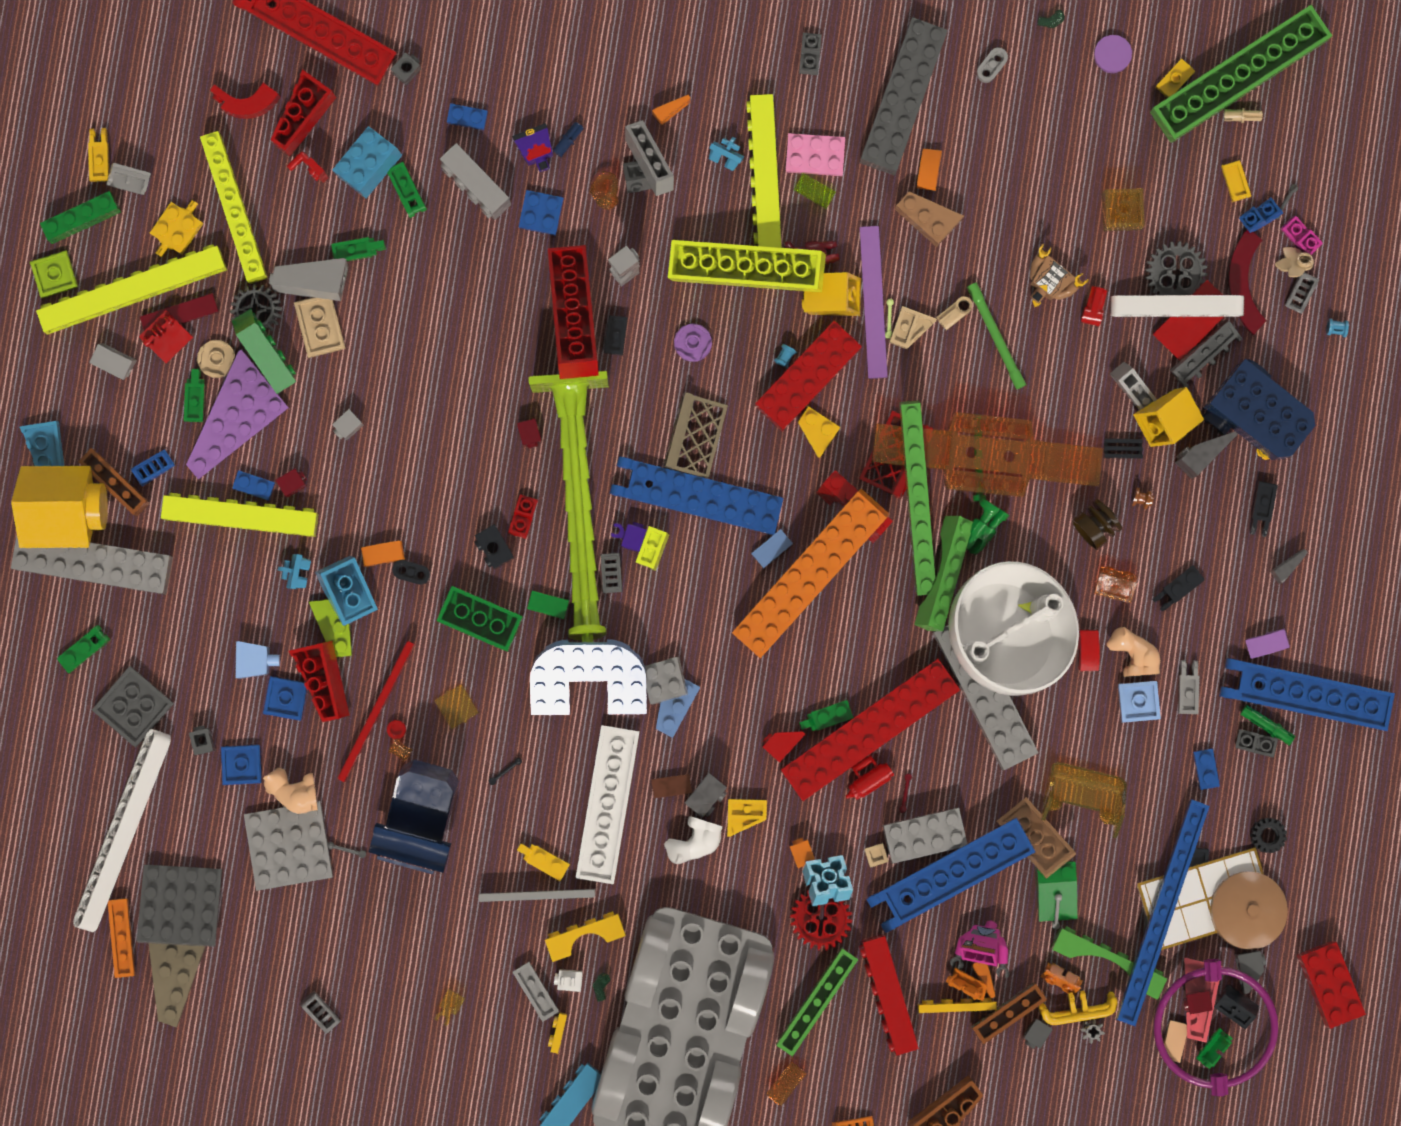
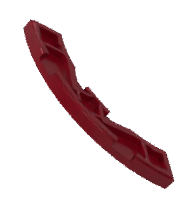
M1246 230L1238 241L1230 261L1228 286L1230 295L1244 296V316H1239V319L1246 329L1254 335L1267 320L1261 315L1252 300L1249 290L1248 273L1251 259L1263 240L1254 232L1250 233Z

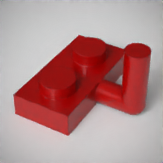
M300 152L286 166L290 171H293L303 161L308 166L307 171L315 181L320 180L324 183L328 179L325 171L305 152Z

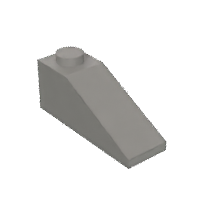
M1123 362L1110 373L1118 386L1139 410L1157 400L1135 370L1127 363Z

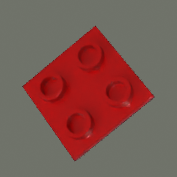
M165 310L139 335V338L146 347L149 346L167 363L193 336Z

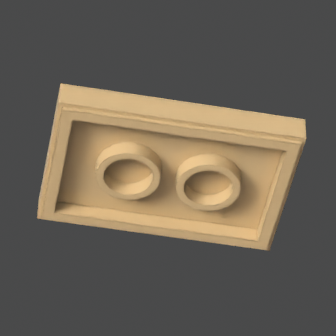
M313 297L294 302L308 358L346 349L333 300Z

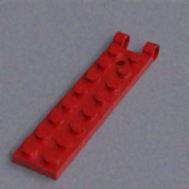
M306 0L232 1V4L247 11L379 86L397 55V52ZM271 1L276 2V6L273 8L269 6Z

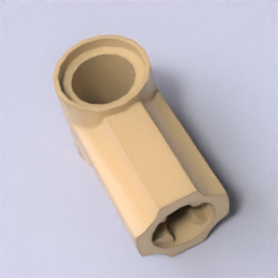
M960 297L936 317L946 331L971 312L973 306L971 299ZM965 301L968 303L969 309L962 311L959 309L958 304Z

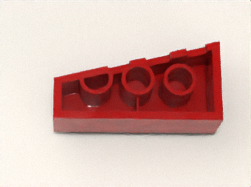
M303 69L298 83L294 86L290 101L285 106L284 114L280 118L270 139L278 149L291 157L337 98L332 90Z
M333 641L289 650L290 656L294 657L297 664L295 666L298 672H301L304 678L306 689L310 691L313 697L312 702L321 721L326 722L350 716Z

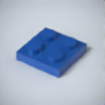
M526 190L519 228L556 236L564 198Z

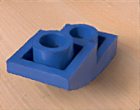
M1270 197L1259 207H1252L1240 216L1239 220L1251 233L1269 224L1282 215L1283 212Z

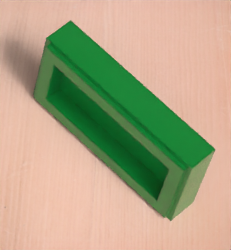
M532 591L527 609L565 619L569 600Z

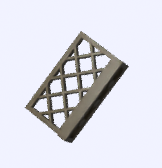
M683 393L663 467L708 479L728 405L697 397L690 393ZM694 400L701 402L705 410L696 414L692 408ZM714 406L722 408L720 417L716 419L713 418L709 411ZM707 412L711 422L702 426L697 416ZM695 418L700 428L691 433L687 426L688 421ZM713 423L716 428V434L709 438L704 428ZM702 430L707 440L697 444L693 434ZM690 436L695 446L686 451L683 446V440ZM708 442L712 448L711 453L704 456L699 446ZM697 448L702 458L692 462L688 452ZM683 455L686 456L690 463L685 468L677 466L678 458ZM702 460L707 466L705 474L698 472L694 466Z

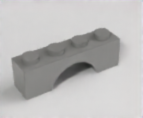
M625 246L608 259V263L611 265L610 273L621 287L639 274V255L633 248L629 249Z

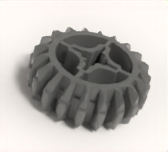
M256 284L253 285V290L246 286V293L239 290L242 296L239 298L235 295L234 298L237 300V303L231 302V306L236 307V309L230 310L231 314H236L231 319H235L249 309L255 310L257 304V307L262 309L257 311V319L261 320L263 315L270 313L269 318L263 325L265 328L273 331L274 329L271 324L278 325L279 323L275 318L281 319L282 317L276 313L282 311V307L277 306L281 301L279 299L274 300L277 294H271L272 290L270 288L264 292V285H261L258 290ZM259 296L267 298L271 307L260 305ZM250 297H253L251 298V304L249 306L242 308L244 302Z

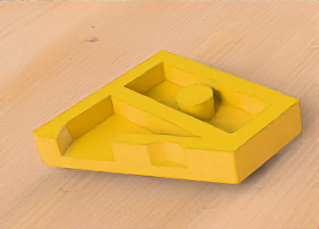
M809 406L798 421L816 456L820 458L840 427Z
M728 799L727 837H731L765 821L767 816V800Z

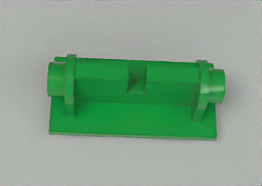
M1219 1028L1211 1036L1205 1047L1200 1050L1196 1059L1208 1069L1214 1067L1222 1057L1217 1053L1218 1050L1225 1053L1232 1044L1233 1038Z

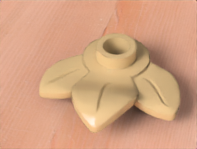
M1284 247L1283 253L1285 258L1275 263L1279 270L1288 272L1289 277H1299L1313 267L1314 260L1309 253H1302L1299 249L1293 247Z

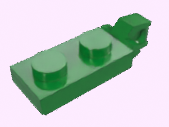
M369 237L331 244L333 258H344L347 262L370 258L377 255L376 251L386 250L384 240L375 241L374 238Z
M191 369V379H187V383H185L184 422L204 423L205 380L201 379V370Z
M848 700L811 712L807 715L808 720L799 722L801 730L811 727L812 731L852 719L853 715Z

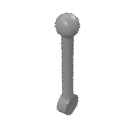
M1056 894L1055 920L1052 922L1053 929L1060 928L1058 918L1062 895Z

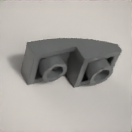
M803 33L799 74L818 75L822 34Z
M1240 729L1235 748L1274 758L1279 739Z

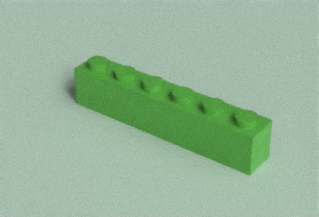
M842 947L840 948L776 1042V1046L793 1057L857 963L858 959Z

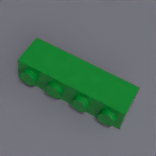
M108 191L43 221L40 225L47 241L54 244L121 213V210L114 195Z

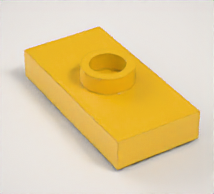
M1181 58L1155 88L1165 97L1169 98L1194 74L1195 70Z

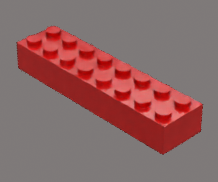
M586 245L548 248L560 379L599 376Z

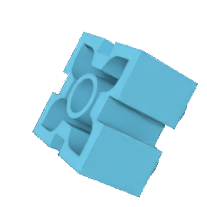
M843 855L829 857L826 863H822L821 859L806 861L802 873L806 885H811L808 893L812 906L827 904L830 898H833L834 902L850 899L853 887L850 877H844L847 867Z

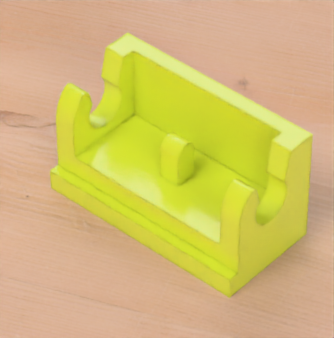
M649 526L636 563L656 571L669 534Z

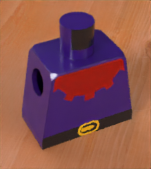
M546 123L512 136L516 147L528 166L536 163L539 172L550 169L547 159L551 158L553 153Z

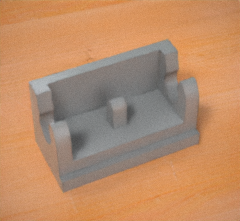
M112 163L106 185L144 195L151 173Z
M101 343L97 345L89 363L125 380L126 377H129L137 360Z

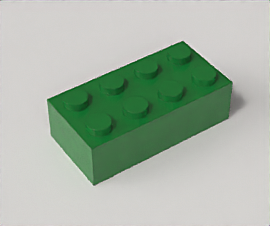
M451 586L437 622L509 652L524 617Z

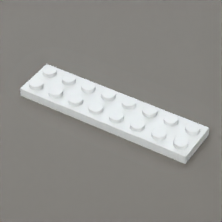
M601 725L576 878L614 884L639 731Z

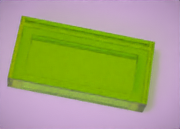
M804 173L794 188L795 192L825 209L828 208L836 194V191Z

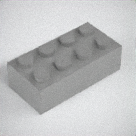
M457 143L440 158L442 171L449 178L453 176L456 186L462 192L466 190L468 198L475 205L479 203L481 211L488 219L492 217L496 220L511 206L509 197Z
M959 808L882 825L892 864L961 848L967 844Z

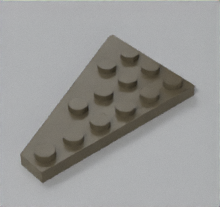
M149 943L159 1022L178 1027L206 946Z

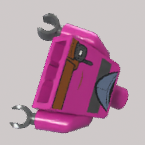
M987 921L985 926L974 925L970 931L960 936L955 950L956 957H953L950 961L951 966L955 967L956 962L959 961L958 969L961 970L964 967L963 960L997 966L999 963L1000 967L996 970L997 976L1000 978L1001 970H1005V977L1008 978L1009 971L1006 969V964H1008V947L1005 939L1001 937L1000 930L996 929L997 924L993 921Z

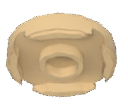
M211 340L200 348L197 362L205 375L212 378H222L228 375L236 355L228 343L222 340Z

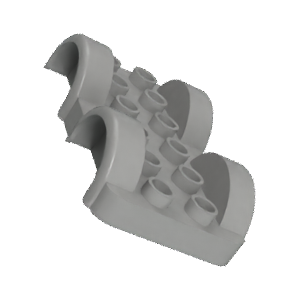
M671 907L659 908L653 915L647 918L624 995L627 1002L620 1027H617L613 1032L592 1103L591 1112L594 1115L593 1122L595 1126H728L741 1078L742 1067L740 1060L746 1040L753 1034L759 1019L775 957L772 945L764 935Z

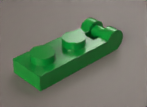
M401 162L391 167L387 173L408 216L412 218L416 213L426 211V205L405 163ZM416 200L417 205L411 207L409 202Z
M97 625L61 654L57 660L67 673L70 674L111 639L108 635L105 636L102 628ZM94 636L99 640L96 644L92 640Z

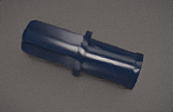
M575 122L567 133L562 135L563 138L552 149L553 152L562 158L568 148L574 145V141L584 129L583 126Z

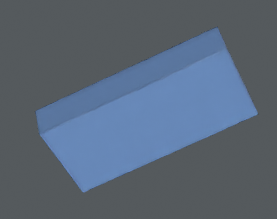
M780 529L751 554L764 569L793 543Z

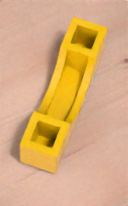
M612 911L604 914L603 919L598 921L592 918L584 921L585 925L581 927L575 924L567 927V931L560 934L559 931L548 934L549 938L545 939L552 962L571 956L573 943L581 935L588 933L597 934L604 938L607 943L625 937L626 933L619 913L614 915Z

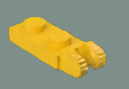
M101 128V142H96L95 129H89L88 157L90 182L107 181L109 144L107 142L106 128Z

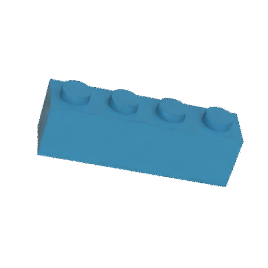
M588 1062L585 1066L581 1064L575 1072L577 1077L573 1081L569 1080L563 1088L565 1090L564 1094L561 1097L557 1095L551 1103L554 1107L550 1112L545 1111L539 1119L541 1121L540 1126H570L597 1090L601 1072Z

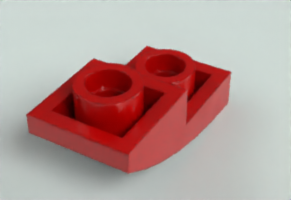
M520 494L508 534L527 539L537 507V499Z
M1079 630L1078 649L1080 653L1078 669L1080 671H1099V631Z

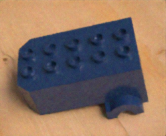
M1244 359L1234 368L1203 407L1206 410V413L1202 416L1204 418L1203 421L1212 425L1222 436L1226 435L1229 429L1232 428L1271 460L1291 457L1315 427L1314 412L1271 379V375L1262 366L1250 359Z
M415 759L403 765L397 777L386 825L375 824L368 852L376 854L377 859L429 874H433L434 871L444 873L451 848V843L445 842L444 839L459 780L451 769Z

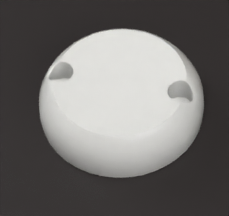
M1001 562L978 571L960 588L954 598L949 614L950 641L960 665L981 686L999 694L1020 696L1042 691L1058 681L1067 672L1076 655L1079 641V625L1072 601L1063 587L1052 576L1040 568L1027 563ZM1032 602L1030 604V610L1032 614L1022 609L1018 605Z

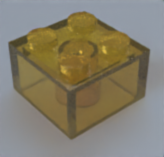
M1143 188L1105 189L1103 191V231L1142 230L1144 228Z

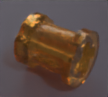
M396 739L388 750V753H393L400 758L402 763H405L413 752L412 748H407L399 739Z

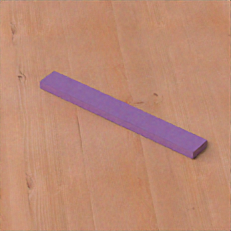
M879 226L860 227L868 379L887 378Z

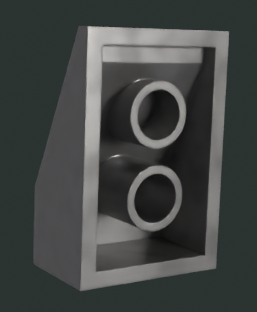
M1232 432L1191 448L1186 447L1176 456L1178 460L1175 463L1192 479L1198 476L1238 434Z

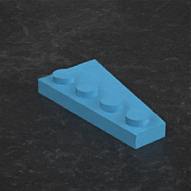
M59 421L20 426L35 466H64Z

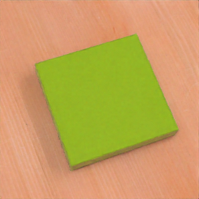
M62 251L30 261L42 299L78 288L68 251Z

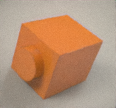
M799 838L792 841L793 845L789 846L797 868L803 867L806 861L815 860L807 839Z

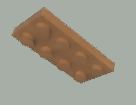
M1027 797L997 820L998 825L1001 826L1017 817L1036 851L1027 858L1046 879L1076 855L1070 845Z

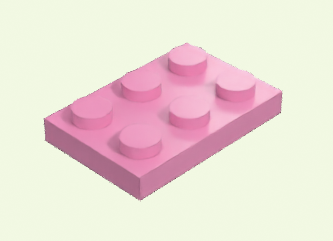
M788 133L786 172L843 176L845 137Z

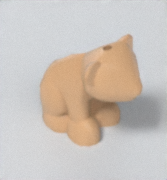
M1125 627L1114 630L1106 643L1107 647L1112 651H1128L1130 655V665L1124 668L1123 677L1160 674V654L1154 645L1144 638L1135 635Z
M277 768L264 776L266 792L273 794L289 811L303 814L318 810L313 773L305 775L303 781L295 784H289L286 771L282 768Z

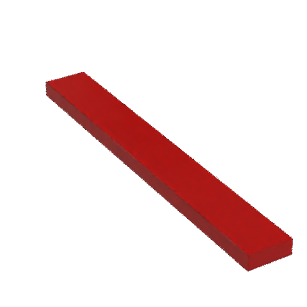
M410 641L406 642L338 776V780L342 782L347 781L416 644Z

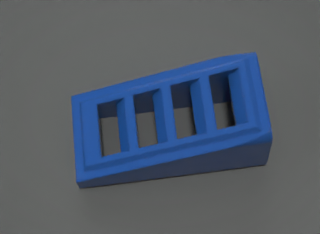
M164 449L133 467L131 471L140 485L145 486L176 465ZM160 457L164 458V460L168 464L167 466L164 467L163 463L159 459ZM154 461L158 463L161 468L160 470H157L153 464ZM149 465L154 473L150 474L146 466ZM143 469L147 476L146 478L142 476L140 470Z

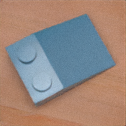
M348 556L315 572L324 593L343 626L378 610L355 557Z

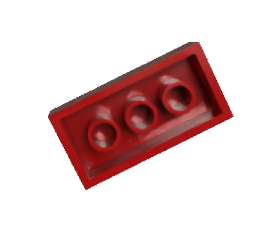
M1330 941L1297 954L1325 1027L1331 1029L1366 1015L1337 942Z

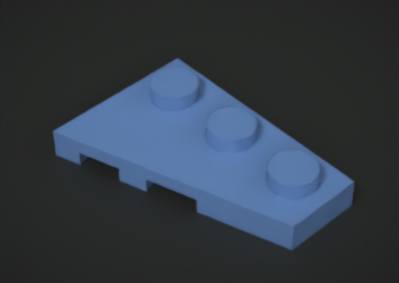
M686 679L688 695L660 703L656 729L672 738L700 689L699 686Z

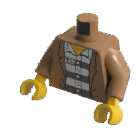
M1044 243L1040 246L1039 253H1037L1031 263L1030 269L1031 285L1036 289L1030 298L1038 304L1044 297L1050 301L1054 298L1061 300L1070 297L1080 286L1088 282V279L1085 282L1080 280V276L1083 273L1074 277L1048 256L1051 252V247L1049 251H1043Z

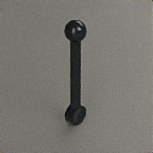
M519 757L516 758L515 762L508 766L505 770H503L497 776L490 778L489 784H496V781L500 777H502L516 765H520L522 763V759Z

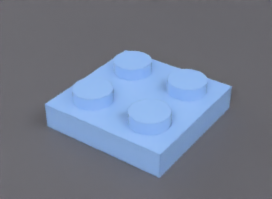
M1157 681L1118 684L1121 723L1161 719Z

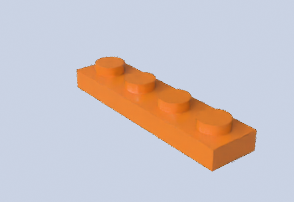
M128 898L108 900L115 978L135 976Z

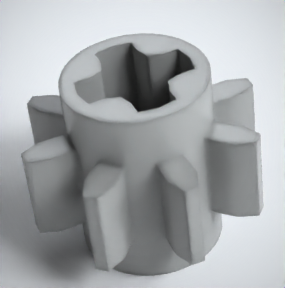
M1092 1019V1023L1084 1021L1086 1026L1080 1028L1085 1033L1082 1039L1089 1037L1090 1044L1093 1043V1039L1100 1042V1035L1105 1034L1100 1030L1103 1024L1095 1025V1019ZM1094 1026V1029H1096L1097 1032L1093 1033L1091 1036V1034L1088 1033V1030H1091Z

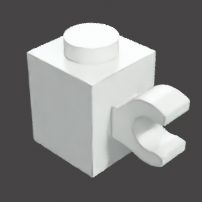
M560 969L559 973H555L554 985H558L557 990L581 992L583 971Z

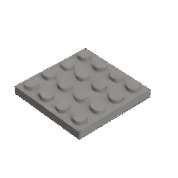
M321 801L317 802V811L303 814L293 813L286 807L244 814L256 891L333 878Z

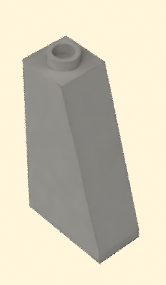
M344 258L276 266L274 273L270 274L269 284L272 285L273 291L278 293L341 301L349 266Z

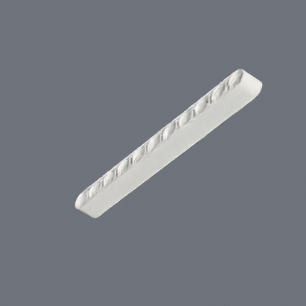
M150 729L145 736L75 914L73 924L76 928L94 932L99 926L171 742L169 734Z

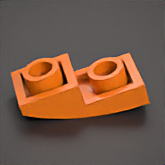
M923 149L917 181L918 189L936 191L942 151Z
M402 541L381 543L361 548L364 567L405 560Z

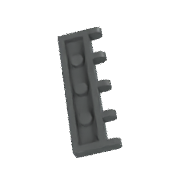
M1225 319L1170 371L1183 388H1189L1187 382L1194 375L1200 378L1202 375L1199 371L1207 363L1214 366L1216 362L1213 358L1222 350L1228 353L1230 349L1227 345L1235 338L1240 342L1242 337L1231 322Z

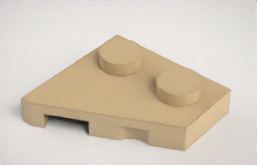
M902 306L889 343L907 349L937 319Z

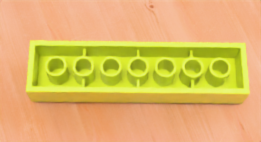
M672 240L668 278L677 282L822 292L826 254L817 250Z

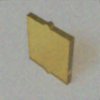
M462 684L451 691L447 690L446 694L434 700L451 729L463 722L467 723L468 719L479 713Z

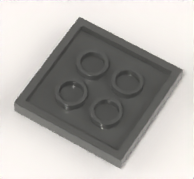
M129 666L92 711L137 748L145 739L147 732L157 725L175 703L133 667Z

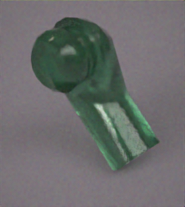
M1056 10L1055 14L1049 18L1039 16L1037 25L1055 28L1064 21V12Z
M601 973L593 983L597 1002L606 1000L604 988L610 982L608 974Z

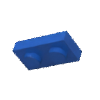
M450 103L447 123L485 130L488 111Z
M238 470L232 489L270 501L276 483Z
M1213 749L1193 752L1200 790L1220 787Z

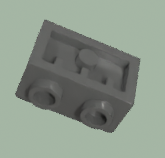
M637 161L623 164L628 193L652 189Z

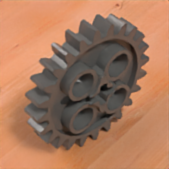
M1172 241L1169 243V247L1162 244V251L1156 248L1157 255L1150 254L1153 261L1146 262L1151 267L1145 269V271L1150 272V275H1147L1145 278L1151 279V282L1147 285L1154 286L1151 292L1155 293L1158 291L1157 296L1193 294L1200 287L1199 284L1205 282L1202 276L1208 275L1203 272V269H1206L1207 266L1201 264L1205 261V258H1198L1201 252L1194 253L1195 246L1188 249V243H1185L1182 247L1181 241H1178L1176 246H1174ZM1179 255L1177 270H1180V274L1176 275L1177 286L1176 289H1173L1175 275L1172 274V270H1176V256ZM1166 257H1171L1172 264L1169 267H1165L1163 264V260ZM1189 258L1191 266L1185 269L1182 266V262L1184 259ZM1164 276H1169L1170 283L1167 286H1163L1161 283ZM1187 277L1189 285L1183 288L1180 285V281L1182 278Z

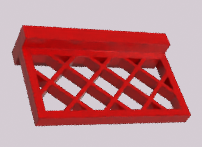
M892 411L859 480L894 495V497L901 500L906 491L904 455H902L899 445L903 443L902 441L897 442L894 434L901 431V428L893 430L891 425L894 417L900 419V414ZM922 424L925 451L934 434V429ZM893 434L895 444L885 447L883 443L884 437ZM897 446L900 456L889 460L886 450ZM884 451L887 461L876 464L874 458L876 453ZM901 459L903 463L902 469L894 472L891 462ZM889 464L892 473L881 477L878 467ZM876 468L879 478L870 480L865 477L868 470ZM893 476L895 484L892 490L884 486L882 479Z

